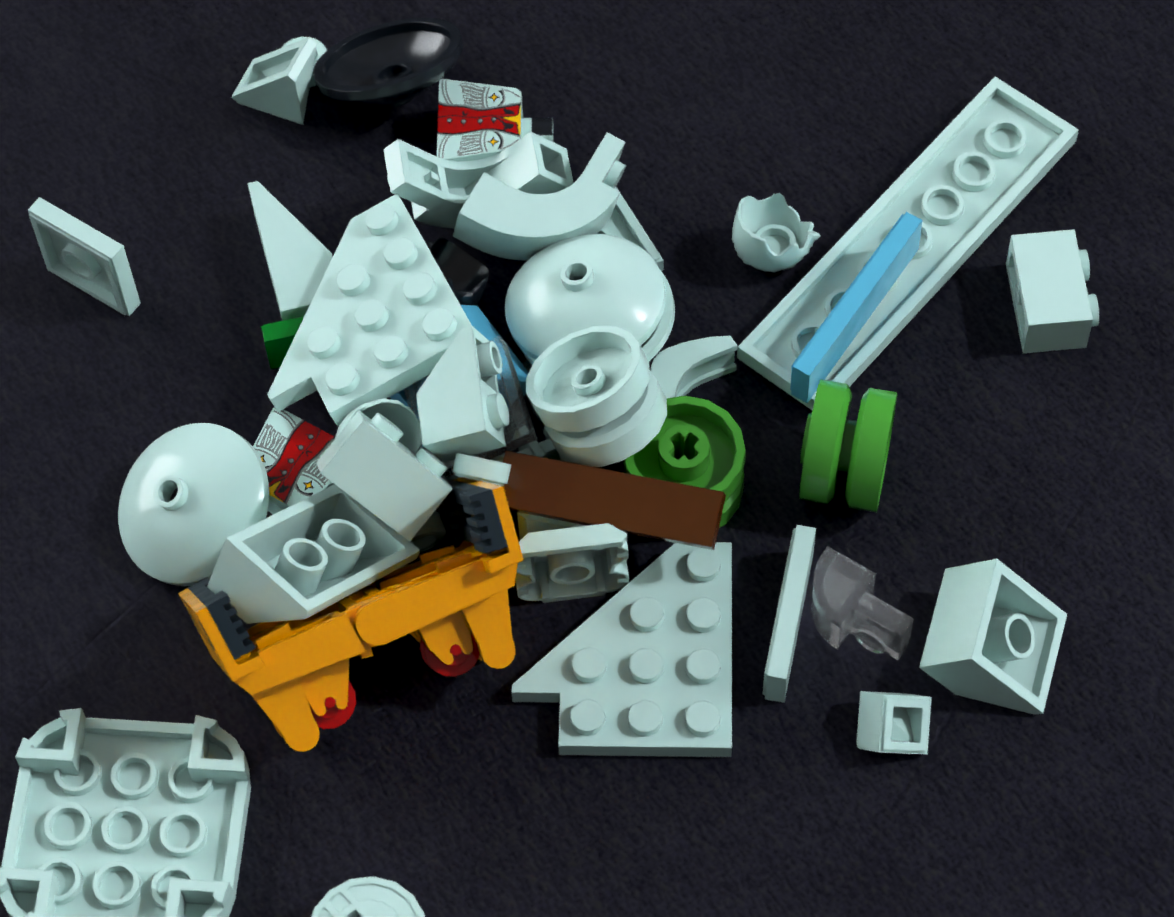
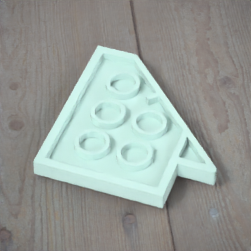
M398 193L350 220L267 394L278 412L318 390L330 416L336 425L339 426L345 417L358 406L374 400L387 399L428 376L461 328L471 326L469 319Z
M716 542L714 550L674 543L512 684L513 702L560 703L559 755L731 757L732 542Z

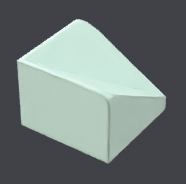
M860 691L857 747L862 750L879 753L927 755L932 697L907 693Z

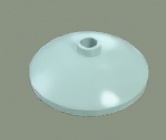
M606 234L578 235L543 248L521 266L512 279L505 299L506 321L516 344L534 360L551 344L572 332L592 326H616L632 333L640 346H642L655 331L661 320L665 307V286L660 269L654 259L635 243L624 238Z
M194 423L175 428L163 434L151 443L135 461L121 491L118 524L121 539L128 555L143 572L167 584L192 586L207 577L210 579L225 539L267 517L269 482L265 466L255 448L246 439L220 425ZM178 487L176 497L170 501L172 493Z

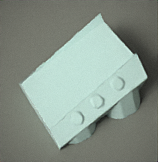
M609 523L530 532L519 541L524 561L519 562L517 566L516 586L518 598L522 600L547 603L605 596L606 593L618 591L629 583L627 533Z

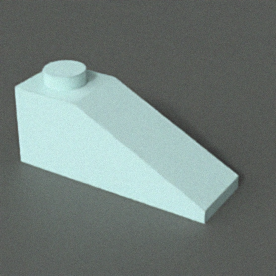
M258 181L247 183L281 319L284 321L305 316L333 258L332 253Z

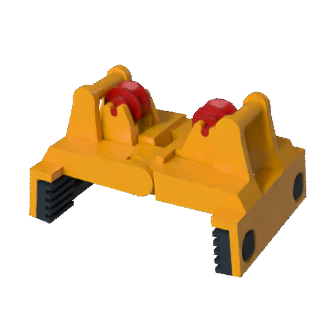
M463 477L448 481L452 490L440 504L446 507L438 509L440 516L449 518L442 521L445 528L452 530L446 533V539L458 543L420 554V561L391 572L304 620L258 623L246 630L242 626L244 625L243 622L236 615L235 607L229 603L231 601L229 596L223 590L213 594L207 588L210 580L208 577L179 592L178 595L212 658L231 681H234L253 697L290 748L300 752L311 750L319 740V728H337L346 723L352 716L356 706V693L349 681V658L359 656L363 659L373 656L372 647L385 645L410 634L420 643L422 659L429 668L443 676L452 677L467 673L475 666L478 659L483 660L485 664L495 669L505 668L514 660L516 652L511 630L508 589L515 586L518 563L524 560L503 486Z

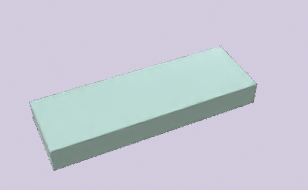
M797 525L796 528H793L764 672L763 695H765L766 700L785 703L814 554L816 528Z

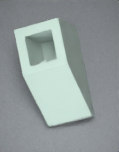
M472 325L461 328L416 393L422 445L443 462L455 460L456 452L475 455L506 447L504 426L509 425V411L504 397L499 393L497 374L502 373L501 355L497 345L493 341H489Z

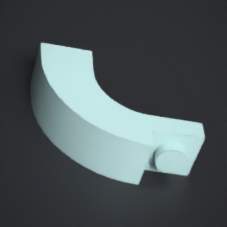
M533 132L528 133L498 154L473 161L442 159L399 139L383 149L390 192L393 194L398 193L399 197L411 201L414 220L438 227L455 229L459 211L484 172L517 190L531 194L558 192L574 183L567 149Z
M607 132L581 176L567 188L554 193L531 194L523 192L484 172L459 211L453 237L482 252L501 258L525 261L555 242L578 235L597 234L612 216L620 194L615 187L626 167L625 164L619 162L625 141Z

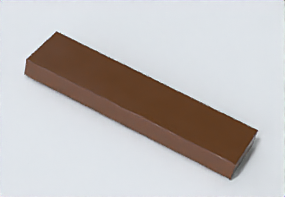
M505 450L503 463L512 464L508 484L503 486L510 511L586 526L609 523L628 534L710 550L715 548L726 498L725 493L722 491Z

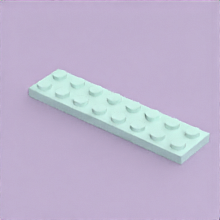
M994 77L737 347V358L791 395L792 364L901 215L908 212L923 220L919 250L825 378L827 381L845 383L850 387L1077 140L1079 129L997 77ZM816 392L808 403L791 395L803 405L813 410Z

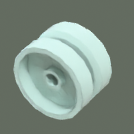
M592 326L568 334L551 344L534 361L526 377V394L537 415L544 423L545 430L562 459L569 463L590 467H603L623 461L644 449L660 432L667 417V399L658 380L649 370V362L639 342L631 332L616 326Z

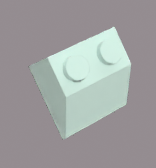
M998 559L946 568L919 668L955 695L1034 715L1043 714L1067 614Z

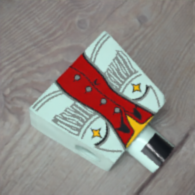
M449 79L439 80L437 157L451 161H473L487 158L504 151L530 132L553 142V118H523L522 93L517 88Z
M275 407L270 412L253 445L261 457L268 476L269 507L267 517L334 485V483L320 473L317 461L333 443L335 437L284 409L278 412Z

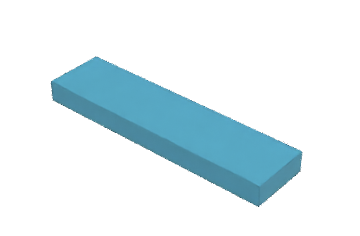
M906 212L895 223L792 364L791 395L805 403L810 401L817 391L820 379L825 380L919 250L922 219Z

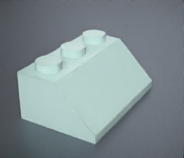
M334 484L227 537L207 588L213 594L223 590L231 600L229 603L235 607L236 614L246 624L304 620L416 560L421 550Z

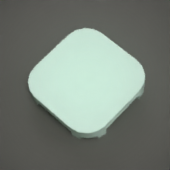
M82 708L60 710V718L42 726L29 740L26 738L22 739L15 756L19 765V773L2 865L0 867V898L10 917L230 916L236 899L251 783L250 769L244 751H242L236 738L218 725L217 720L195 715L194 724L85 717Z

